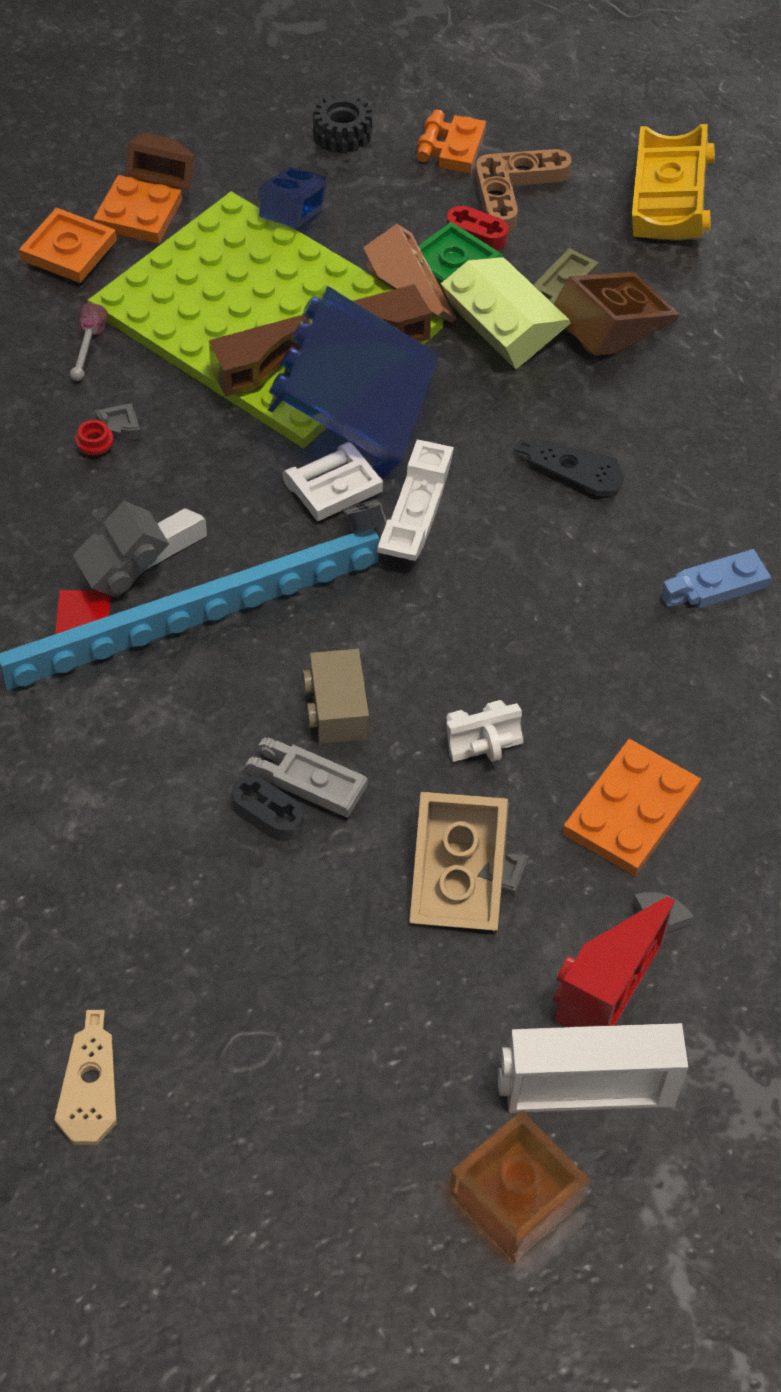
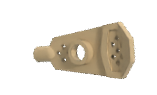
M86 1010L85 1029L74 1035L54 1119L55 1124L73 1145H98L117 1124L112 1035L103 1029L105 1010ZM89 1070H94L99 1073V1078L95 1082L87 1083L82 1080L83 1074Z

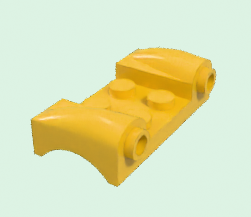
M700 124L693 131L679 136L662 135L647 126L640 127L632 209L633 237L657 240L701 239L703 238L704 231H710L711 214L710 210H704L705 172L708 169V164H714L715 145L714 143H708V124Z

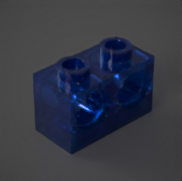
M291 166L261 185L257 196V202L260 204L259 217L298 228L322 211L328 177Z

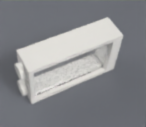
M682 1023L512 1029L509 1047L501 1048L502 1068H498V1089L500 1096H507L509 1113L675 1107L688 1070Z

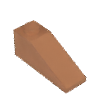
M395 224L363 247L369 258L366 261V265L375 278H381L397 289L415 284L432 312L450 323L457 320L410 231L399 224Z

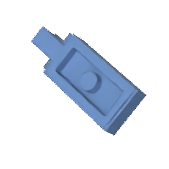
M751 549L677 573L676 577L663 582L661 598L667 608L688 601L691 605L697 604L698 608H702L767 588L770 584L771 576L755 550Z

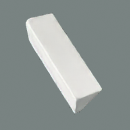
M183 509L157 523L168 540L169 545L157 557L155 562L146 569L206 537V520L202 515L188 509Z

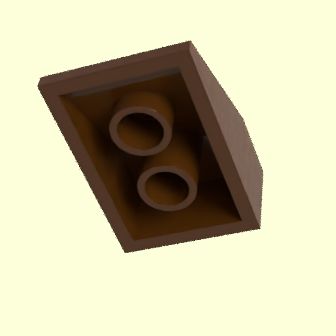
M635 272L569 276L553 304L570 320L571 324L564 330L576 336L582 342V347L588 353L595 356L618 353L676 321L680 315Z

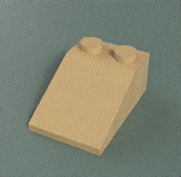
M421 792L410 912L411 924L498 931L509 809L508 799ZM487 863H489L490 868L488 873L493 875V881L477 877Z

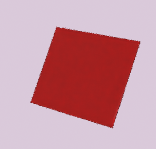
M60 590L55 634L108 617L111 595L97 590Z

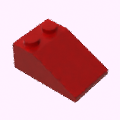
M668 896L664 897L585 943L576 959L568 956L558 974L557 981L561 983L553 997V1002L558 1004L555 1022L564 1027L616 1025L663 944L675 903L674 899Z

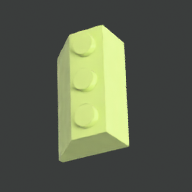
M504 257L469 260L441 283L451 306L515 369L519 368L571 324L570 320Z

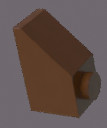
M142 132L128 142L126 176L191 190L195 155L175 139Z

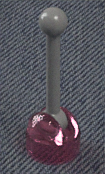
M86 303L81 306L78 323L85 335L76 366L70 371V377L74 381H81L84 378L83 365L92 335L101 333L106 327L109 314L101 305Z

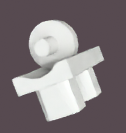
M501 700L487 703L483 708V712L469 716L462 710L448 713L446 725L449 756L452 761L486 753L489 760L493 762L501 760V749L523 744L520 724L522 710L516 703L506 706Z

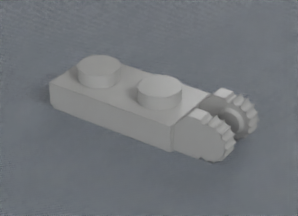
M269 737L261 740L257 747L259 748L258 751L264 757L272 759L280 765L277 766L252 756L245 766L248 773L252 776H258L281 789L347 818L367 788L368 778L296 745L289 746Z

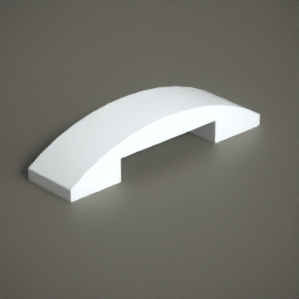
M417 439L407 465V477L391 520H387L378 544V553L416 561L433 524L447 479L454 447Z

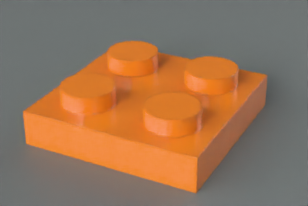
M118 175L94 216L93 221L115 229L118 235L159 244L183 200L182 189Z
M55 208L19 249L20 260L81 283L117 241L116 230Z

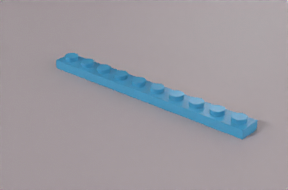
M374 528L355 532L0 653L2 680L7 690L19 686H27L36 680L56 673L68 672L74 667L97 659L108 658L114 653L135 646L146 645L152 640L172 633H181L192 626L210 620L221 619L227 614L247 607H256L262 602L273 598L293 594L302 588L320 582H328L337 576L355 570H363L372 564L378 563L379 553L377 552L379 536Z

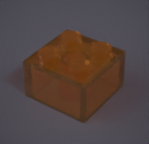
M522 1110L451 1170L449 1193L515 1263L584 1202L590 1179Z

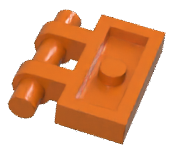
M434 110L432 115L427 117L423 127L425 133L419 137L417 142V159L421 162H426L429 160V157L438 158V168L471 174L486 132V121L454 115L452 123L444 122V113L441 110ZM436 138L445 139V142L437 141Z

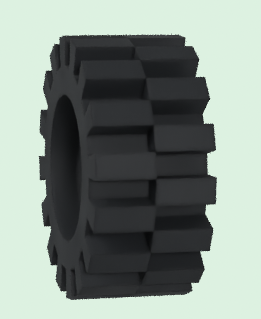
M337 93L332 94V99L326 96L323 98V103L320 101L316 103V108L313 110V135L317 144L321 143L322 148L326 149L331 146V152L336 153L339 148L342 149V153H348V148L355 152L359 150V146L364 148L367 146V141H371L373 113L371 106H368V102L365 99L360 102V97L357 95L351 99L348 93H344V97L339 98Z

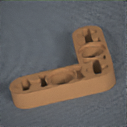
M560 149L487 154L479 157L476 161L475 180L483 212L504 220L508 224V232L516 227L518 213L512 186L554 183L566 180L570 175L571 156ZM518 166H526V167H529V168H531V169H530V170H519V169H517V168H515V167H518ZM489 171H492V173L495 174V176L490 177ZM490 191H500V192H503L504 194H503V195H500V196H497V195H491V194H489L488 192H490ZM502 209L503 216H501L500 213H498L497 211Z

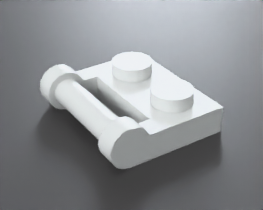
M351 442L340 445L337 449L338 451L298 469L291 467L282 473L287 488L291 492L294 491L317 521L383 491L382 479Z

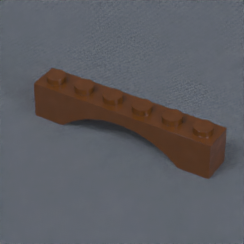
M415 284L211 339L209 340L210 367L226 397L261 387L266 379L284 363L300 354L317 348L336 344L366 343L397 349L429 340L432 313Z

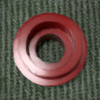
M86 421L80 425L76 433V446L81 452L88 455L103 454L113 445L112 431L102 421Z

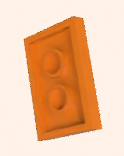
M628 739L566 821L562 834L636 877L699 789L701 778L637 742Z

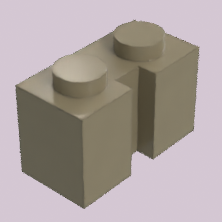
M359 649L310 653V669L303 670V683L305 694H313L314 703H307L309 728H317L319 744L368 739L369 713Z

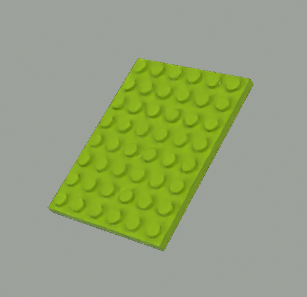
M232 191L88 299L89 311L303 449L428 341L397 349L366 343L336 344L317 348L300 354L284 363L266 379L261 387L225 397L210 367L209 340L395 289ZM432 311L430 339L443 328V318Z

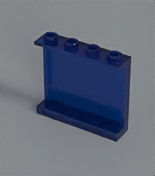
M327 286L319 297L313 295L309 299L302 312V315L307 318L305 321L302 320L293 333L291 340L296 342V344L288 349L281 361L280 366L285 369L283 374L279 373L270 387L269 393L274 396L268 411L273 413L282 401L288 403L375 455L376 459L372 468L379 477L384 479L402 461L440 355Z

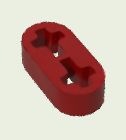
M456 206L448 211L446 225L450 222L456 224L496 251L506 246L508 224L504 220L467 206Z

